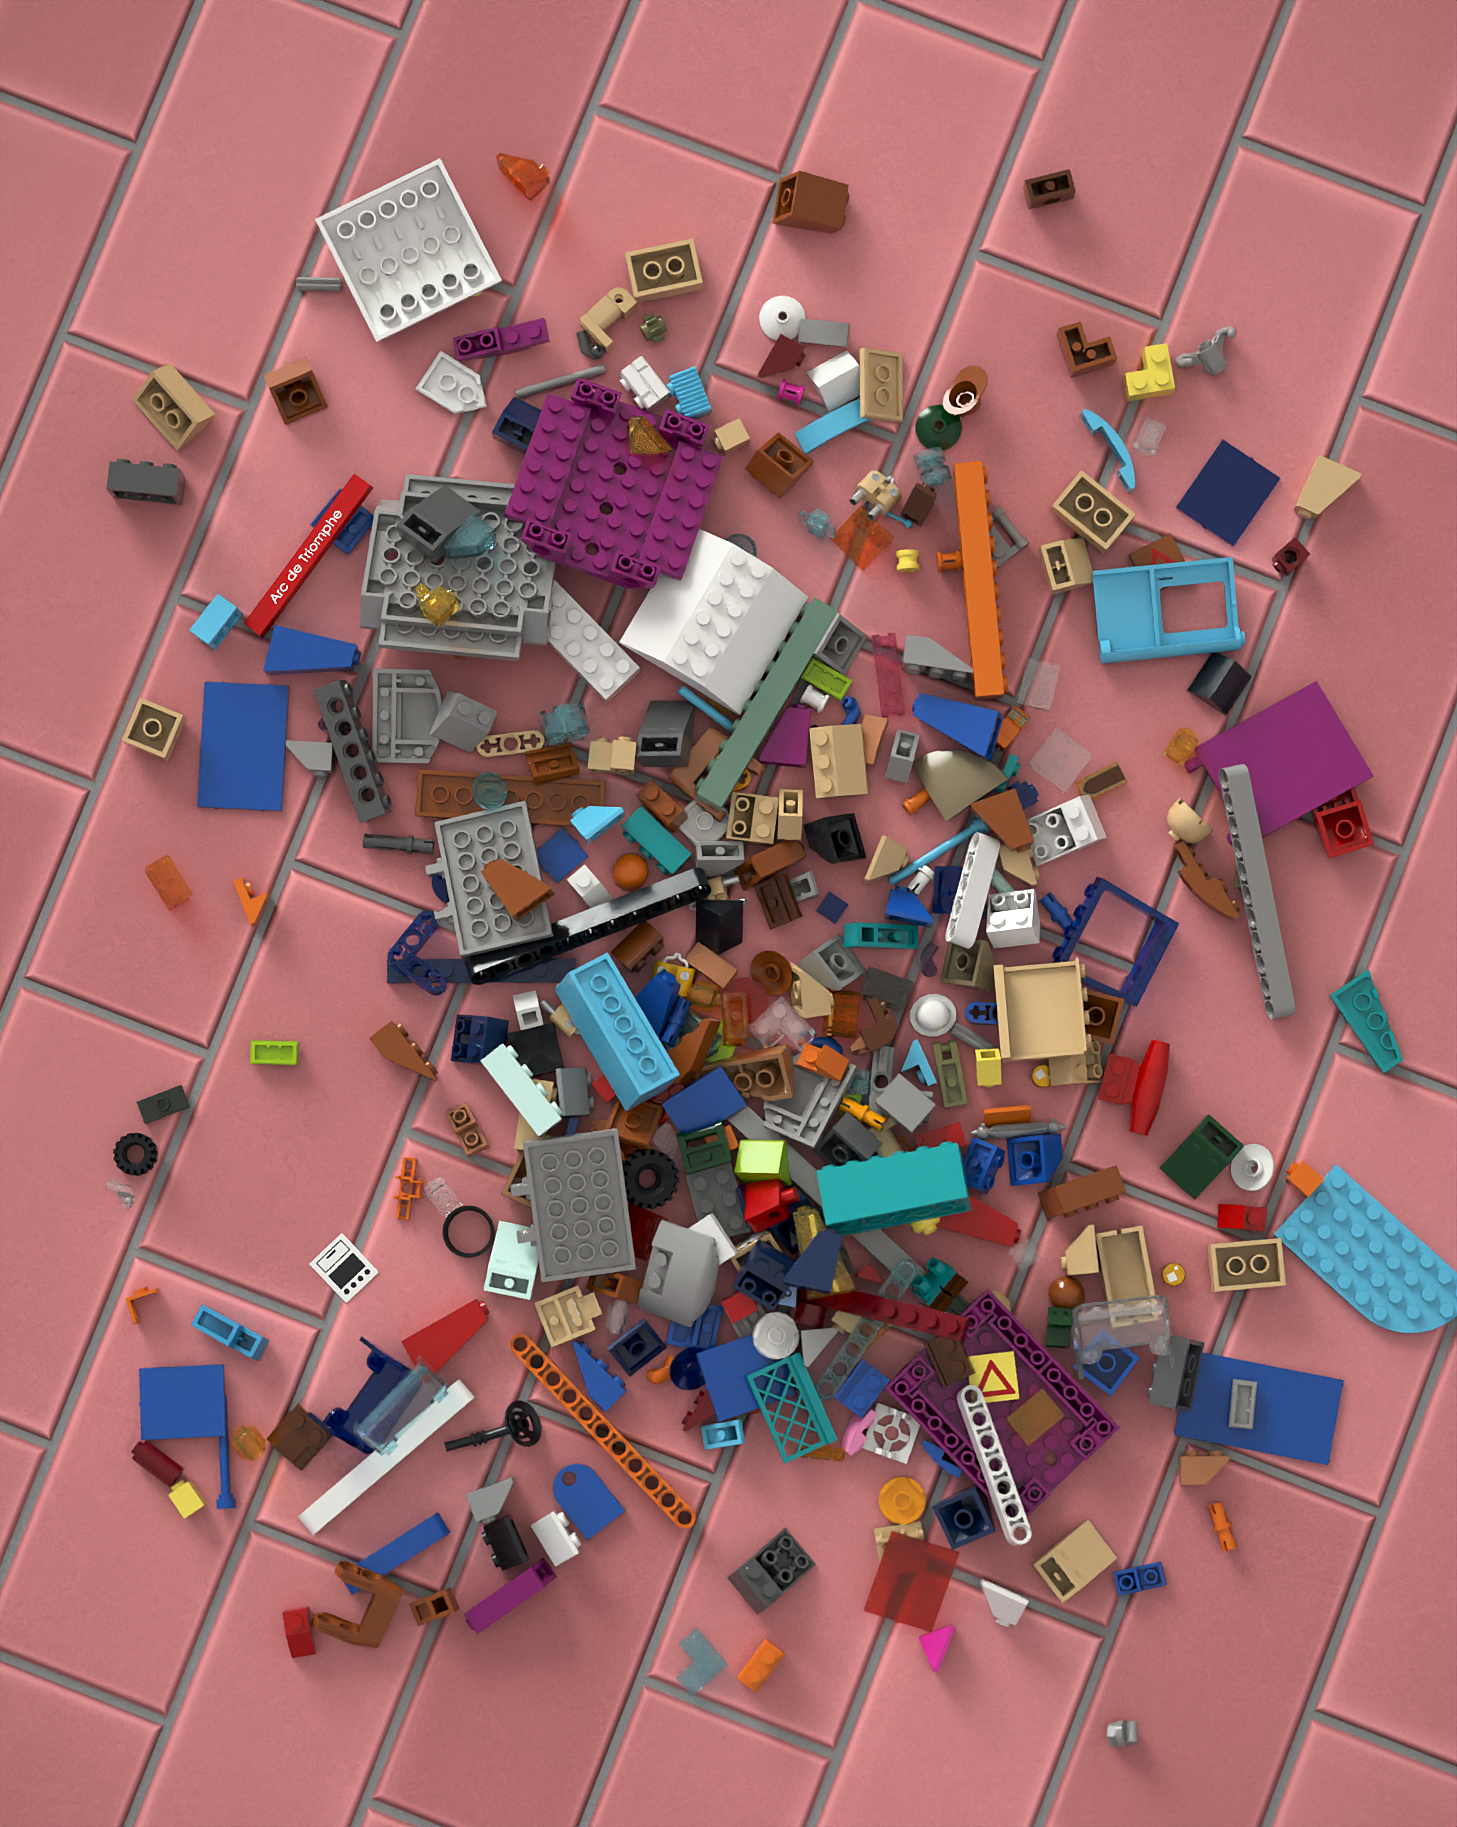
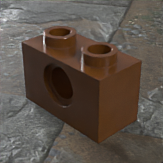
M1070 169L1025 180L1023 186L1028 209L1073 199L1076 192Z

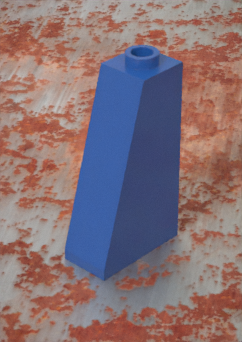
M275 625L263 670L269 675L353 671L354 665L359 664L361 652L358 651V646L353 643Z
M919 693L918 699H915L912 707L913 715L919 721L980 757L991 761L1004 718L999 711Z

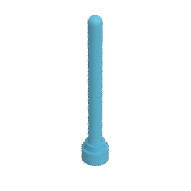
M977 817L973 818L972 822L968 824V828L909 864L905 869L903 868L889 877V884L895 885L918 871L919 867L922 868L924 865L929 864L973 836L976 832L985 834L989 829Z

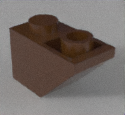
M916 483L901 511V516L911 519L913 523L921 527L935 504L937 496L934 493L935 489L926 483H922V485Z

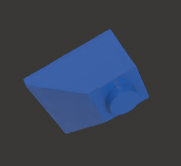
M896 886L895 889H890L885 919L931 927L933 918L915 894L909 892V888Z
M1061 1134L1007 1139L1011 1186L1051 1181L1063 1159Z

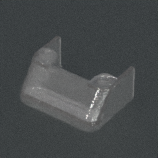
M1154 1295L1078 1305L1073 1309L1074 1353L1079 1380L1084 1379V1364L1096 1363L1102 1357V1350L1149 1345L1150 1351L1153 1354L1159 1356L1168 1354L1170 1369L1175 1368L1170 1312L1166 1297Z

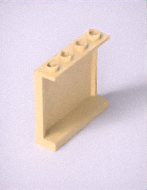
M1079 957L1075 958V961L1014 967L993 965L1000 1050L1003 1063L1088 1055L1087 1048H1092L1091 1034H1086L1085 1025L1090 1024L1089 1010L1084 1011L1083 1002L1088 1001L1087 987H1082L1081 978H1086L1085 964H1080Z

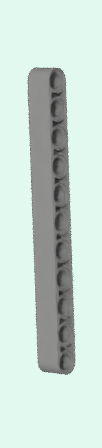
M1245 764L1221 768L1219 780L1265 1011L1270 1020L1292 1016L1296 1010L1249 771Z
M747 1105L726 1118L748 1140H784L776 1132L765 1128L763 1120ZM786 1142L791 1180L823 1209L817 1170ZM881 1229L851 1235L912 1292L914 1287L911 1282L919 1275L925 1277L928 1274Z

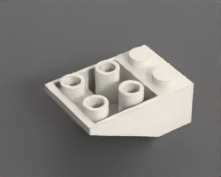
M1090 795L1079 796L1027 819L1034 838V843L1030 846L1036 866L1107 838Z

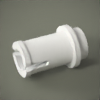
M925 865L922 868H918V874L906 886L911 891L918 884L912 892L916 896L920 895V892L930 880H934L933 876L935 873Z

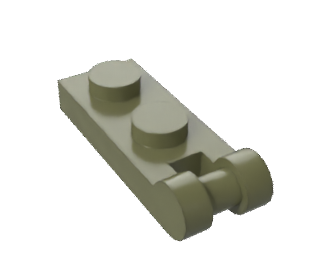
M956 1039L949 1040V1043L940 1044V1042L932 1043L944 1108L968 1104ZM950 1052L952 1059L943 1060L942 1054Z

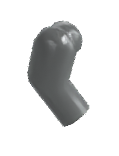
M587 330L577 332L576 335L581 353L593 360L601 359L605 353L604 347L591 343Z

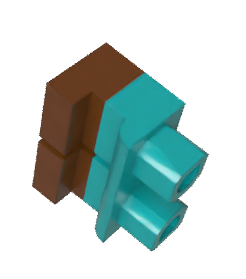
M931 1258L926 1264V1268L929 1270L928 1274L925 1277L922 1275L916 1276L911 1282L914 1287L912 1293L924 1307L945 1312L954 1301L951 1297L956 1298L968 1281L957 1274L952 1266L941 1260Z

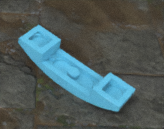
M859 398L817 419L794 435L806 455L825 445L827 441L873 419L860 418Z
M1084 409L1080 414L1082 421L1091 435L1099 431L1102 433L1123 467L1118 470L1117 476L1128 494H1130L1135 488V475L1127 448L1119 435L1105 420L1095 413Z

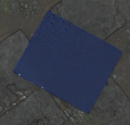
M1222 440L1176 508L1202 525L1204 529H1208L1234 547L1280 480V477L1257 463L1252 457L1247 456L1225 440Z

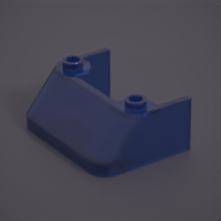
M361 1337L360 1341L372 1350L366 1361L367 1367L373 1371L369 1379L347 1410L341 1407L334 1408L325 1419L318 1417L312 1412H309L307 1416L333 1436L365 1454H371L378 1449L418 1391L422 1378L417 1372L387 1351Z

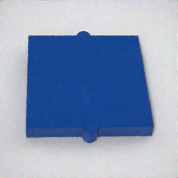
M561 828L536 850L538 861L543 866V871H547L557 883L588 857L578 845V840H574L564 828Z

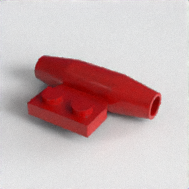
M1151 1040L1141 1065L1131 1058L1109 1053L1098 1100L1118 1105L1131 1103L1130 1132L1148 1136L1159 1111L1168 1074L1170 1044Z

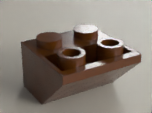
M647 921L639 923L611 951V954L630 973L634 970L638 973L646 966V959L651 954L655 956L663 949L664 936Z

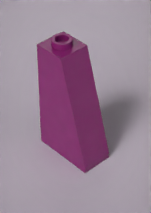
M543 1557L467 1611L464 1615L468 1626L475 1630L477 1634L554 1580L557 1575Z

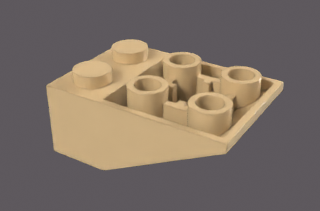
M1087 1520L1034 1560L1032 1565L1059 1601L1064 1603L1116 1560L1117 1557L1090 1521Z

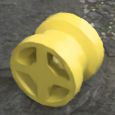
M918 550L896 551V557L899 559V564L897 565L898 572L920 570V564L917 563V558L919 557Z

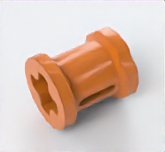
M956 550L954 553L943 554L940 551L936 552L938 573L948 569L962 571L960 550ZM945 560H954V562L944 563Z

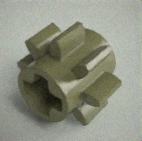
M653 313L643 317L644 324L640 325V329L646 341L653 339L654 343L664 340L665 336L663 333L667 332L668 329L661 315L654 317Z

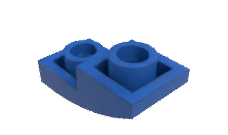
M1162 1561L1113 1572L1118 1596L1167 1585Z

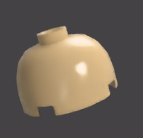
M1181 798L1169 809L1167 823L1171 830L1168 833L1177 842L1182 839L1187 843L1195 844L1205 839L1213 831Z

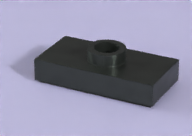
M182 1085L137 1101L145 1124L190 1107Z

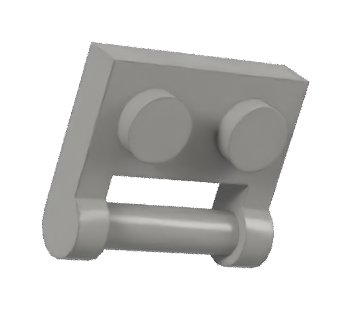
M1001 506L991 513L992 522L997 519L1015 542V545L1010 548L994 526L992 530H989V536H994L995 550L994 553H991V559H996L997 568L1029 544V541L1025 537L1022 538L1004 515L1005 511Z

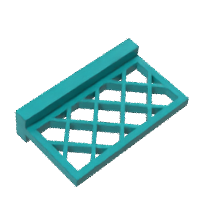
M794 1352L775 1363L745 1376L784 1464L838 1440L800 1353ZM784 1364L787 1365L789 1370L786 1381L775 1377L778 1367ZM760 1375L770 1378L765 1391L756 1387L754 1378ZM773 1379L785 1384L780 1397L769 1393ZM788 1386L795 1387L798 1390L799 1395L796 1403L784 1399ZM767 1396L779 1399L775 1413L768 1411L764 1405ZM783 1401L794 1405L790 1419L779 1415ZM798 1407L805 1409L808 1413L806 1424L794 1421ZM777 1417L789 1421L784 1435L776 1432L774 1428ZM792 1423L804 1427L800 1440L788 1436ZM808 1429L816 1432L819 1442L812 1445L803 1442ZM787 1439L798 1443L795 1453L789 1456L786 1455L784 1450Z

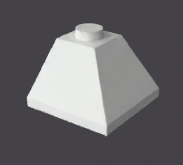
M981 1578L980 1585L991 1613L994 1617H997L995 1622L1008 1628L1010 1624L1016 1626L1028 1604V1600L1023 1596Z

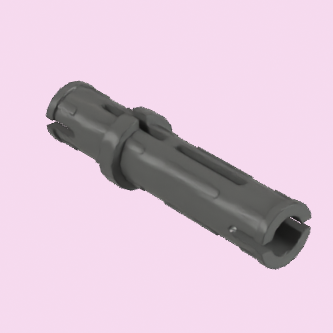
M364 833L363 848L407 852V854L425 853L433 855L434 839H419L410 835L408 837H396Z

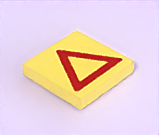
M1014 1351L969 1356L976 1372L969 1376V1384L977 1386L981 1390L985 1403L1019 1399ZM971 1392V1400H972V1403H973L975 1397H974L973 1393Z

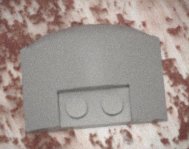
M373 668L372 750L376 755L377 762H430V757L435 752L440 739L430 735V731L442 705L440 690L431 675V670Z
M799 1053L794 1057L792 1056L794 1064V1097L774 1101L765 1100L766 1121H763V1124L769 1130L815 1149L827 1133L826 1129L846 1091H849L857 1066L849 1063L841 1082L799 1068L796 1064L801 1054Z
M661 1220L652 1242L653 1248L643 1287L639 1292L638 1309L687 1327L695 1324L694 1321L700 1315H703L708 1308L717 1285L719 1256L716 1257L712 1245L716 1244L715 1238Z

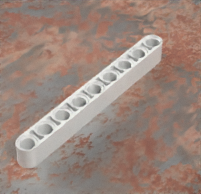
M460 1379L307 1508L298 1516V1519L312 1535L316 1534L475 1398L474 1395Z

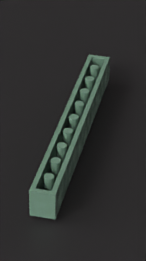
M815 597L811 604L806 602L800 613L803 615L799 623L794 622L789 631V634L792 636L788 642L783 641L777 651L780 654L777 661L772 660L765 671L768 673L764 681L760 679L756 685L754 692L757 694L753 700H747L742 709V712L745 714L741 720H735L730 729L733 734L729 740L726 738L723 740L718 749L721 754L718 759L713 758L706 769L709 771L706 779L701 777L696 785L695 790L698 791L696 799L721 812L839 611Z

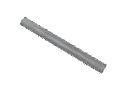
M604 364L517 389L515 393L517 398L520 399L577 382L578 377L588 379L605 374L606 370Z

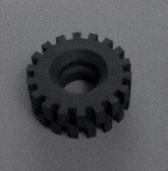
M638 1149L633 1154L629 1153L626 1156V1161L622 1160L628 1202L644 1209H656L657 1206L662 1207L666 1205L665 1201L672 1200V1193H676L678 1190L675 1185L679 1183V1178L676 1177V1173H679L678 1168L674 1167L675 1162L669 1159L668 1155L653 1149ZM646 1169L652 1170L656 1175L655 1183L648 1188L641 1186L639 1183V1175Z

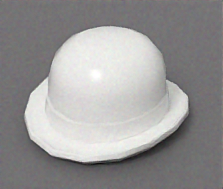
M928 994L919 998L910 1010V1023L913 1029L919 1034L928 1037L947 1033L956 1021V1008L953 1002L940 994Z

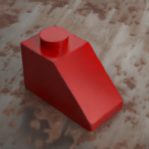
M309 1606L283 1611L285 1634L291 1657L316 1654Z

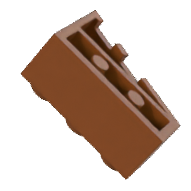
M1117 1165L1038 1192L1037 1194L1046 1219H1050L1064 1214L1065 1218L1079 1214L1077 1209L1082 1207L1086 1211L1099 1207L1098 1202L1105 1200L1106 1204L1119 1200L1118 1195L1125 1193L1126 1190Z

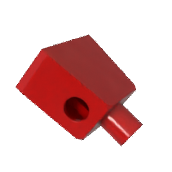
M779 1179L745 1184V1221L755 1233H758L788 1219L790 1216V1203L800 1200L798 1189L796 1187L787 1189Z

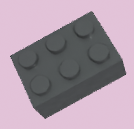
M117 459L116 462L110 461L106 489L113 498L183 505L186 478L180 468H177V465L165 463L163 467L154 466V463L140 461V464H131V461L126 459Z
M731 1162L685 1176L698 1222L713 1213L729 1238L751 1231L748 1223L745 1221V1210Z
M1162 1333V1338L1157 1343L1158 1358L1152 1368L1154 1378L1152 1385L1148 1389V1404L1191 1413L1204 1342Z

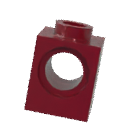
M1294 537L1272 557L1271 560L1274 562L1272 565L1277 572L1288 576L1309 557L1310 553ZM1285 553L1292 554L1295 562L1287 563L1283 555Z

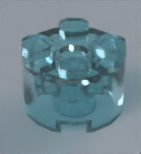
M583 702L579 706L576 703L553 707V712L546 714L545 710L539 713L545 741L548 742L549 746L560 745L563 743V740L570 738L572 742L580 741L589 735L590 727Z

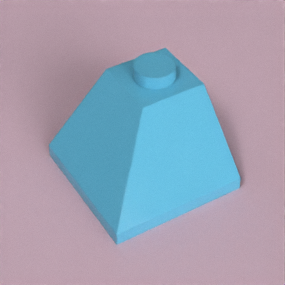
M588 806L585 809L580 807L571 815L573 819L570 822L587 845H589L623 819L625 813L621 807Z

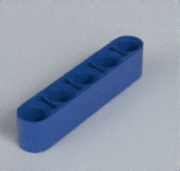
M437 1512L356 1565L385 1575L451 1531L439 1512ZM344 1582L351 1595L361 1590Z

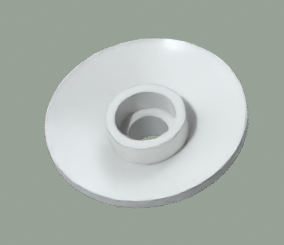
M777 296L767 301L762 307L759 317L762 331L766 336L777 341L780 334L791 340L799 336L800 320L806 319L801 304L788 296ZM784 313L787 315V318L780 320L778 318L779 314Z
M1259 1144L1245 1145L1231 1163V1174L1234 1182L1240 1188L1248 1191H1256L1265 1187L1274 1173V1160L1267 1148ZM1256 1165H1258L1257 1172L1254 1171Z

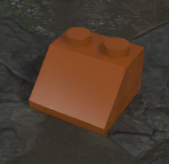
M307 357L264 374V378L285 425L328 407Z
M778 432L757 450L745 470L753 478L765 485L771 493L782 498L792 489L814 461Z

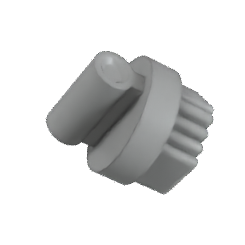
M1126 1720L1110 1723L1107 1726V1738L1110 1746L1124 1748L1129 1747L1130 1744H1137L1138 1723L1136 1721L1127 1722Z

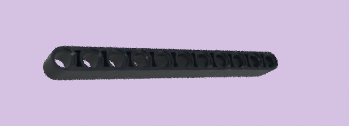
M694 868L551 924L552 937L468 956L465 960V967L471 982L475 985H482L696 902V899H703L711 893V886L704 870Z

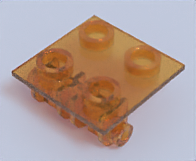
M860 505L830 539L864 571L879 553L892 543L891 540L894 537L876 519L873 521L869 520L867 517L869 513Z

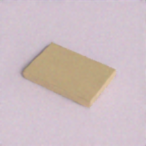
M865 347L860 349V418L895 423L903 422L902 353Z

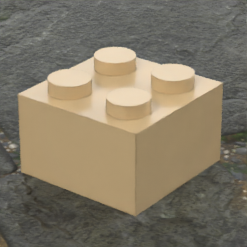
M139 698L121 741L128 746L169 762L187 719L182 714Z

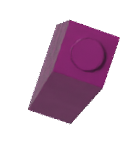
M793 704L792 708L787 707L759 756L761 764L798 768L806 767L811 709H806L805 705Z

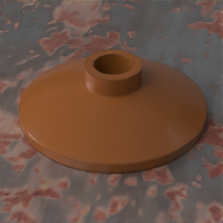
M772 950L760 952L754 957L751 963V976L757 988L770 996H779L787 992L793 982V971L789 961L782 954Z

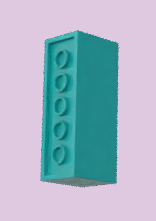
M944 1142L939 1144V1147L934 1148L923 1146L913 1152L898 1151L888 1157L873 1156L868 1161L859 1162L858 1160H853L845 1163L843 1166L828 1165L824 1166L822 1170L817 1171L825 1223L828 1229L839 1231L838 1235L847 1236L972 1211L963 1158L958 1143Z

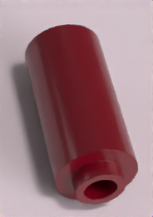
M147 1440L144 1443L139 1441L131 1451L134 1454L132 1460L168 1487H171L185 1469Z

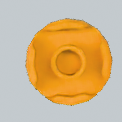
M902 1476L892 1478L884 1484L880 1490L878 1501L880 1510L885 1518L893 1523L909 1524L917 1520L923 1513L926 1497L919 1483L912 1478Z

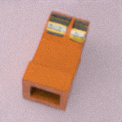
M1015 706L1003 719L995 746L1004 752L1031 717Z

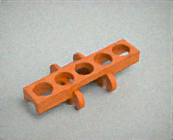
M403 1157L401 1176L395 1175V1179H401L399 1196L393 1195V1199H398L397 1219L409 1220L412 1198H416V1201H419V1198L424 1199L420 1195L422 1184H425V1182H421L422 1179L418 1178V1181H414L416 1158ZM409 1160L412 1161V1169L410 1170L405 1168L406 1161ZM406 1172L411 1173V1177L404 1176V1174ZM414 1183L417 1184L416 1195H412ZM409 1184L411 1187L410 1192L404 1193L402 1186ZM401 1200H408L407 1205H403ZM403 1207L407 1209L405 1217L400 1216V1209Z

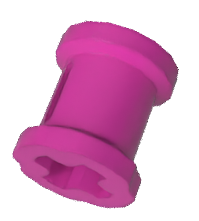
M783 379L777 399H787L796 402V405L799 406L804 394L805 385L797 386L787 383V380ZM786 390L795 392L796 395H795V394H792V393H788V392H786Z

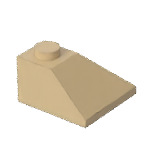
M882 835L863 884L869 885L897 873L900 867L905 869L909 859V855L906 854L908 848Z
M790 963L793 971V982L790 987L791 1009L803 1018L831 1015V1007L834 1006L832 993L805 971Z
M1094 1225L1085 1226L1064 1251V1257H1061V1269L1066 1271V1276L1099 1272Z

